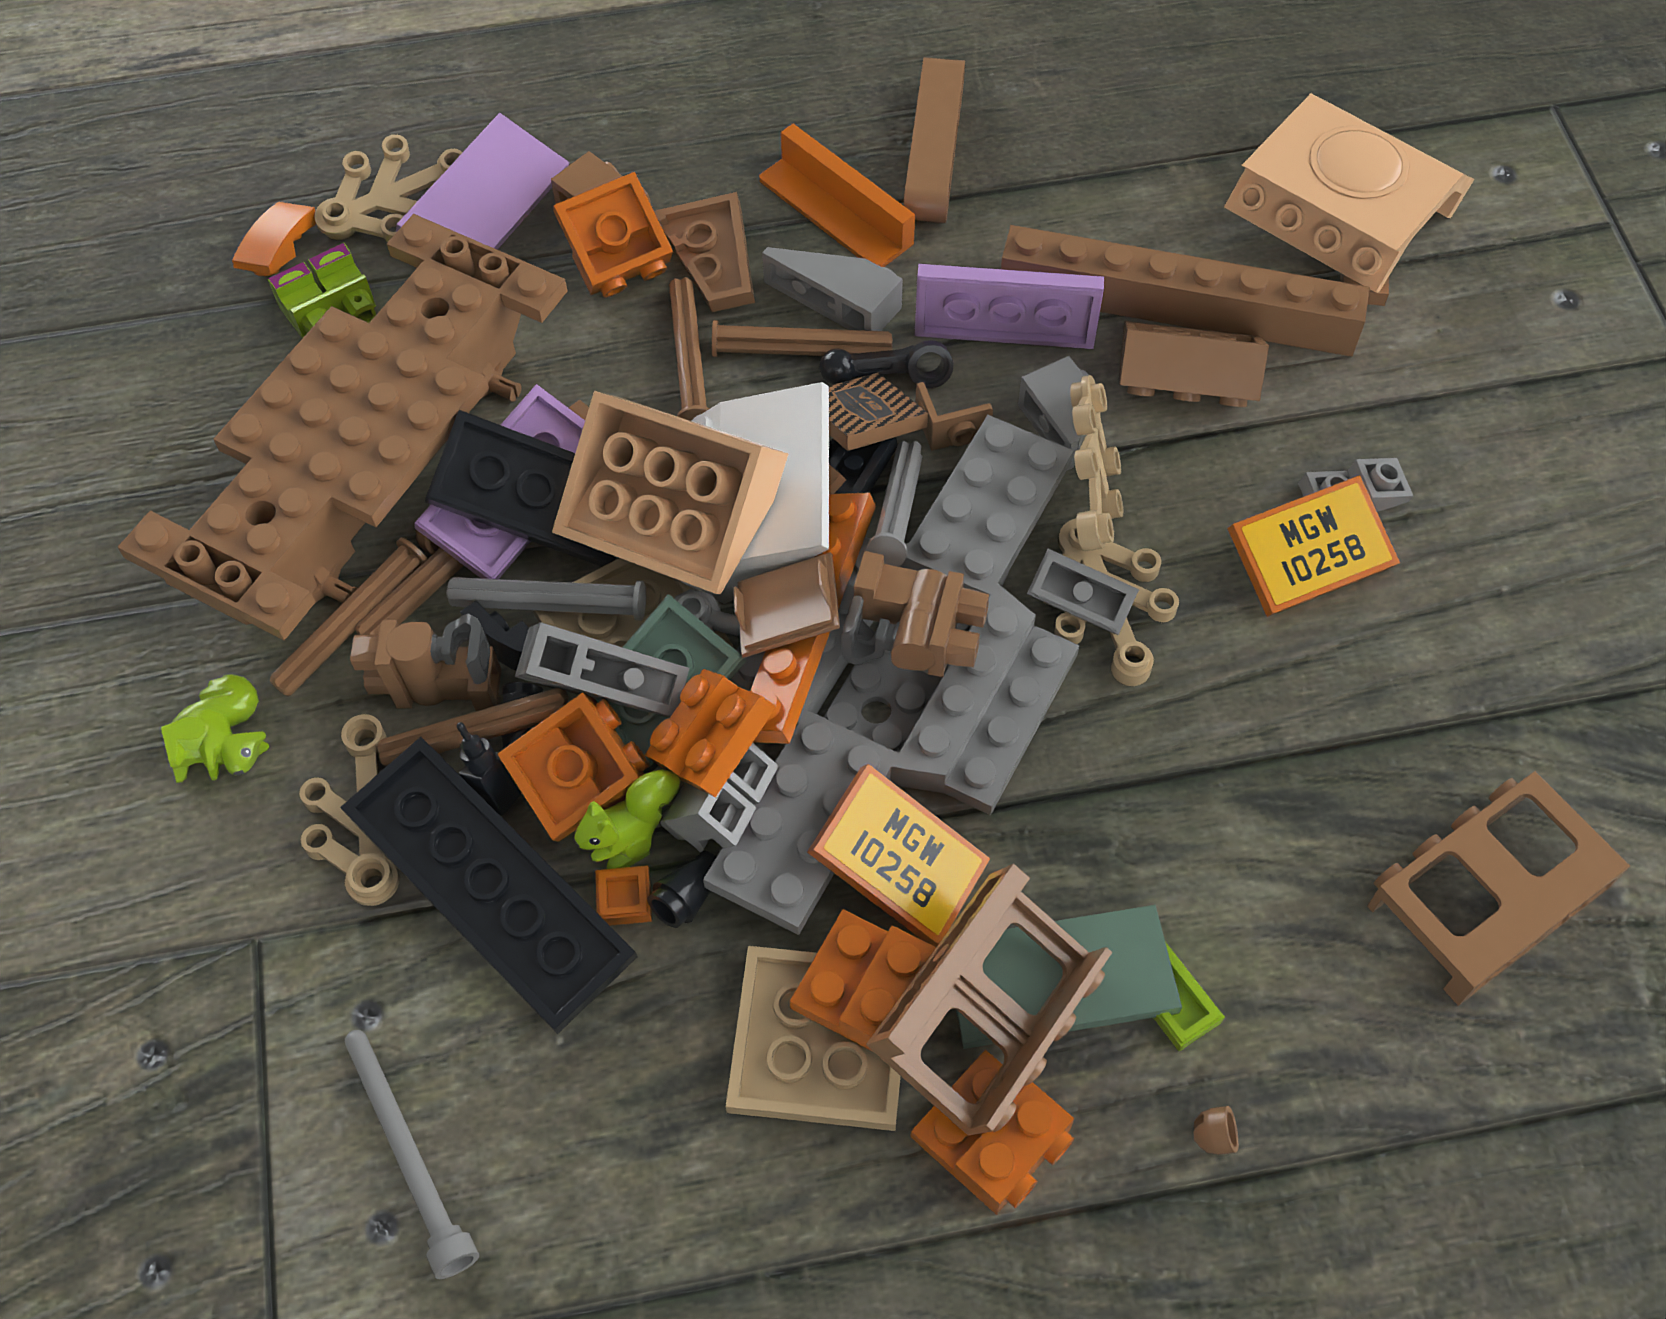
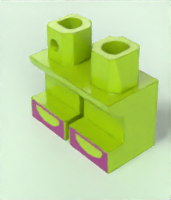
M345 243L308 259L314 277L305 262H302L268 278L280 310L301 338L310 331L331 306L368 323L376 316L374 309L376 305L367 278L357 268L352 254Z

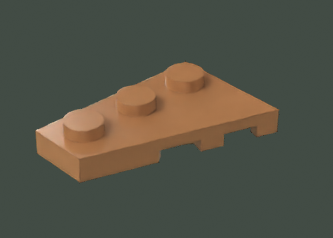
M737 192L654 211L669 243L712 312L755 303L741 204Z

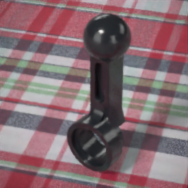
M928 340L899 350L850 354L844 349H831L822 356L819 369L823 379L833 385L849 381L852 377H863L874 373H879L880 375L908 373L915 384L924 382L926 388L929 389L939 387L947 382L953 372L954 365L951 354L945 345L937 341ZM934 352L940 355L941 362L935 370L924 372L917 368V361L923 354Z

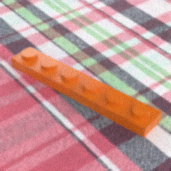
M870 493L829 494V549L817 556L830 552L833 555L838 610L876 508ZM830 631L765 651L750 691L762 695L775 705L776 709L753 743L790 744Z

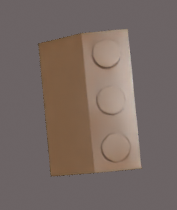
M1125 321L1118 380L1120 385L1128 386L1127 393L1133 395L1154 396L1155 389L1174 391L1173 398L1177 400L1200 402L1201 395L1220 397L1219 404L1247 407L1248 400L1260 401L1269 345L1260 336Z

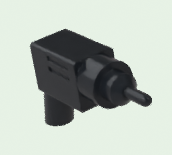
M459 722L456 727L463 737L460 743V758L465 764L459 774L500 816H503L522 792L497 755L498 753L494 752L488 740L480 738L476 734H470L464 723Z

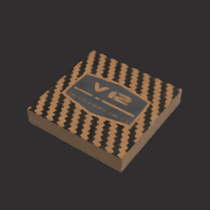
M879 373L829 386V435L847 451L927 427L928 412Z

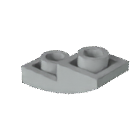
M1397 458L1356 459L1348 471L1306 472L1298 483L1304 497L1360 475L1377 512L1407 503L1413 497Z

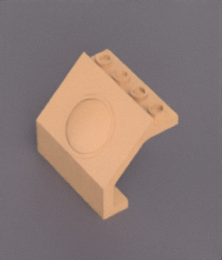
M1310 93L1242 164L1245 170L1224 208L1378 293L1416 233L1435 212L1451 219L1474 179Z

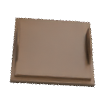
M831 552L737 582V587H733L734 608L740 624L741 655L743 658L840 628L833 555Z

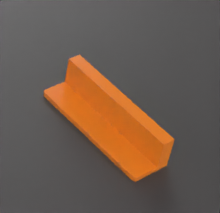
M794 123L781 131L782 159L759 175L760 183L856 257L867 259L880 267L887 266L914 245L915 214Z

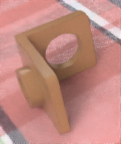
M924 382L916 383L915 403L928 412L927 427L923 431L931 451L953 445L963 446L969 444L987 415L993 416V409L989 403L937 416Z

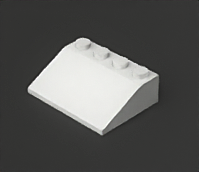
M820 382L723 401L691 420L692 422L788 453V457L774 502L722 593L715 594L681 581L682 583L697 591L712 594L715 600L726 604L734 599L733 587H737V582L813 558L829 549V386Z

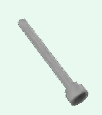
M353 1030L347 1034L345 1045L431 1236L427 1240L429 1247L426 1253L427 1260L436 1279H445L457 1275L473 1265L478 1260L479 1253L470 1233L462 1232L459 1225H452L366 1034L361 1030Z

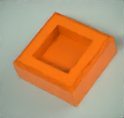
M648 865L595 870L596 909L600 917L609 926L652 922V909L648 904V896L651 894Z

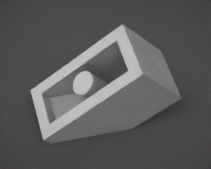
M1070 356L1022 376L1018 406L1041 437L1074 450L1072 462L1067 470L1074 468V454L1076 450L1080 449L1083 435H1077L1074 428L1070 388L1072 383L1081 382L1083 376L1089 375L1085 370H1080Z

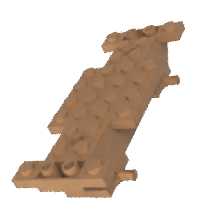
M412 214L388 241L387 247L391 257L412 265L417 269L371 322H365L331 306L213 439L220 452L246 464L190 530L149 511L118 546L119 551L125 559L164 578L168 585L245 625L253 624L285 641L311 607L324 598V596H329L344 603L358 589L338 579L342 567L355 553L351 540L365 523L374 527L380 524L448 440L458 411L462 410L470 413L481 398L492 392L509 399L511 402L516 401V397H519L521 393V384L502 377V372L516 354L513 340L520 316L523 314L543 323L568 292L565 279L416 214Z

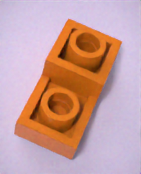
M277 202L253 224L243 238L232 259L233 267L253 271L258 276H270L278 273L282 266L296 257L293 241L299 240L303 233L316 225L315 207Z

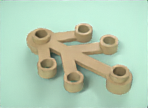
M390 135L382 142L384 159L370 192L357 199L355 197L361 181L370 176L371 167L367 155L363 152L353 151L348 153L343 158L345 176L336 197L323 201L315 211V221L318 229L329 238L335 240L346 239L357 231L382 237L388 242L396 234V232H391L389 229L397 226V223L417 202L406 197L431 187L463 152L458 149L445 150L438 158L437 164L395 182L401 165L409 159L410 151L407 140L403 136ZM396 147L402 148L400 151L397 152L390 151L391 149ZM356 164L363 165L362 167L357 169L351 168L353 165ZM376 210L394 213L385 216L382 220L367 216V214Z
M1088 375L1083 376L1081 382L1072 383L1070 388L1075 431L1078 436L1086 435L1080 449L1076 450L1074 454L1078 478L1080 480L1089 479L1090 511L1079 512L1076 517L1078 540L1083 551L1105 548V543L1113 542L1114 529L1112 519L1123 517L1121 493L1119 489L1109 490L1107 476L1121 474V461L1116 446L1107 448L1101 423L1100 412L1107 411L1106 393L1103 384H1095L1093 377Z
M1072 519L1063 525L1058 538L1059 547L1063 552L1062 555L1139 589L1132 606L1148 612V615L1153 620L1168 622L1175 617L1179 605V598L1175 592L1167 588H1159L1151 592L1107 572L1103 560L1130 570L1131 575L1136 580L1150 582L1158 576L1161 566V557L1156 551L1143 548L1133 552L1113 542L1105 543V548L1083 551L1077 538L1076 519ZM1149 562L1153 568L1145 569L1140 567L1138 563ZM1163 601L1168 603L1171 608L1161 609L1155 603ZM1067 612L1062 613L1056 619L1054 634L1078 644L1083 639L1087 621ZM1126 617L1119 635L1110 632L1116 647L1111 671L1118 682L1127 686H1138L1149 678L1154 659L1149 648L1143 643L1136 641ZM1065 625H1072L1076 627L1078 631L1075 633H1067L1061 627ZM1125 656H1135L1142 661L1133 663L1128 661Z
M367 714L357 715L349 719L341 732V738L347 751L351 756L355 757L357 792L378 774L377 756L379 752L377 746L383 738H387L380 721L374 716ZM368 737L375 738L371 743L359 746L363 739ZM311 778L307 780L299 791L300 799L307 810L313 813L324 812L359 837L360 856L336 842L331 830L323 824L311 825L302 833L301 845L305 852L312 859L327 860L346 874L345 887L355 902L365 906H375L384 903L394 895L398 888L400 877L397 867L343 812L340 807L347 801L335 794L325 779ZM317 790L325 791L321 799L316 801L309 800L313 792ZM320 836L327 837L326 842L321 847H311V843L315 838ZM370 877H382V880L377 885L370 888L365 887V883Z

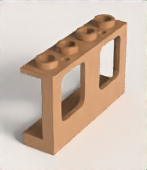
M1536 771L1519 783L1513 778L1505 781L1489 796L1488 799L1492 802L1482 811L1476 806L1470 807L1452 823L1451 828L1454 831L1443 840L1437 834L1431 836L1412 854L1416 860L1405 868H1402L1399 863H1395L1385 870L1373 883L1378 890L1367 907L1374 912L1383 904H1386L1452 975V979L1443 990L1458 1006L1611 888L1630 867ZM1525 797L1531 799L1574 842L1576 847L1574 853L1543 876H1534L1529 873L1487 829L1490 824L1524 800ZM1449 855L1457 858L1496 899L1499 905L1497 912L1465 936L1453 935L1409 887L1411 883Z
M1014 863L991 873L866 1044L867 1047L967 1135L996 1132L1007 1124L1016 1110V1104L1013 1100L1023 1086L1029 1085L1041 1074L1047 1063V1060L1043 1057L1053 1041H1058L1071 1029L1076 1020V1015L1072 1012L1082 998L1092 994L1101 984L1105 976L1101 969L1112 954V951L1107 947L1088 952L1021 891L1030 878ZM1010 924L1018 926L1054 958L1063 970L1061 980L1036 1015L1027 1013L983 972L982 967L985 958ZM950 1009L960 1012L995 1043L1004 1054L1003 1065L975 1104L967 1102L925 1065L921 1059L922 1047Z

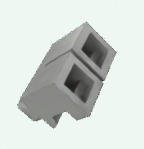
M752 743L716 798L684 782L673 804L665 811L660 821L661 826L677 840L688 841L699 852L704 850L709 839H714L723 848L736 846L757 808L754 804L760 802L779 765Z

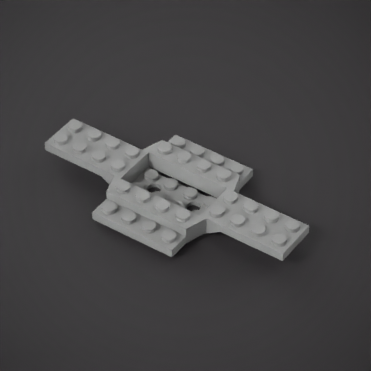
M987 415L911 541L905 543L907 556L904 563L899 566L916 571L934 569L947 576L949 571L963 573V588L989 594L988 612L983 628L960 623L956 625V629L980 633L978 653L974 667L946 664L943 677L928 675V669L918 671L894 666L890 651L885 650L883 657L854 666L825 716L821 717L817 715L818 711L848 664V661L842 655L841 635L852 598L854 597V584L861 560L871 539L864 538L838 610L840 628L830 631L790 744L785 745L775 761L779 766L760 802L754 804L757 808L739 842L734 847L722 848L704 877L703 881L706 889L799 935L834 875L831 870L808 854L807 851L860 767L866 764L871 765L896 786L945 793L989 815L992 814L1078 655V644L1035 626L1036 615L1003 588L1011 566L1069 468L1074 450ZM863 619L869 627L873 623L871 620ZM741 644L739 645V647H738L737 650H736V651H737L738 653H740V654H741ZM765 651L745 657L747 662L730 681L738 687L750 691ZM870 702H882L889 707L891 715L882 723H871L861 713L864 706Z

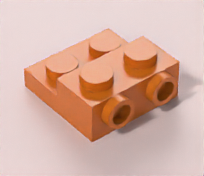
M635 171L554 205V214L572 249V258L590 295L601 291L604 298L611 297L627 288L626 280L641 274L643 280L646 281L663 274L667 270L665 264L670 262L673 250Z
M703 669L699 675H695L686 683L680 694L681 702L671 717L663 720L655 728L650 738L651 746L645 753V756L664 770H669L676 774L681 781L716 798L776 709V706L762 695L738 687L724 675Z
M583 692L497 754L551 839L560 842L577 829L592 801L598 803L605 810L625 800L626 792L630 785L640 776L644 775L643 771L650 767L647 758L633 741L625 745L615 729L622 722L613 707L605 699L597 703L594 698Z
M842 909L790 1000V1009L872 1051L866 1046L867 1042L936 947L893 925L889 931H886Z
M985 1049L951 1088L967 1102L975 1104L1003 1064ZM1033 1082L1022 1087L1013 1100L1016 1104L1013 1116L1004 1127L996 1132L967 1135L935 1106L911 1131V1138L996 1215L1008 1202L1014 1208H1017L1038 1182L1031 1176L1045 1159L1051 1165H1054L1075 1139L1068 1133L1073 1124L1074 1117Z

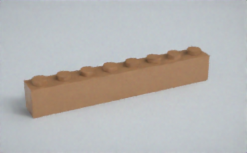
M1010 225L1001 263L1002 270L1103 276L1104 291L1100 312L1193 329L1260 336L1267 342L1353 357L1365 324L1370 287L1014 225Z

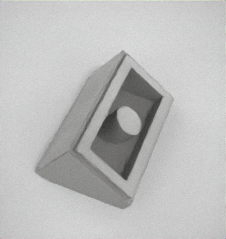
M1047 549L1027 595L1119 635L1139 589Z

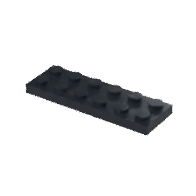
M422 737L418 738L340 807L350 820L556 1034L560 1033L638 957L636 952Z

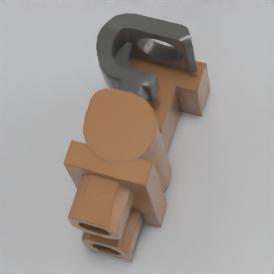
M864 551L854 584V597L852 598L841 635L842 655L846 661L859 665L883 657L885 650L891 653V660L894 666L918 671L928 669V675L939 677L944 676L946 664L974 667L978 653L980 633L956 629V625L960 623L983 628L988 612L989 594L963 588V573L949 571L947 576L934 569L916 571L884 564V555ZM863 619L879 622L878 629L874 632Z
M465 614L450 622L444 629L443 637H438L434 634L430 625L426 622H408L399 625L397 620H381L379 635H354L350 662L355 670H364L363 680L367 693L390 694L396 708H412L413 701L420 705L430 706L436 705L443 700H471L476 711L497 706L501 666L493 647L489 646L478 618L473 615ZM469 641L468 647H459L463 642Z

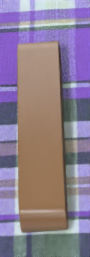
M923 58L903 206L915 214V221L946 223L963 94L965 60Z

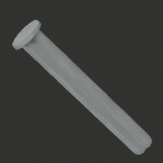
M902 441L896 448L876 535L870 539L866 550L884 555V564L897 567L904 563L907 556V547L904 539L923 458L920 454L922 446L917 441H913L911 444Z
M453 577L448 582L446 592L449 604L455 607H467L474 601H477L483 608L634 615V619L637 621L643 620L646 608V587L644 581H637L635 586Z

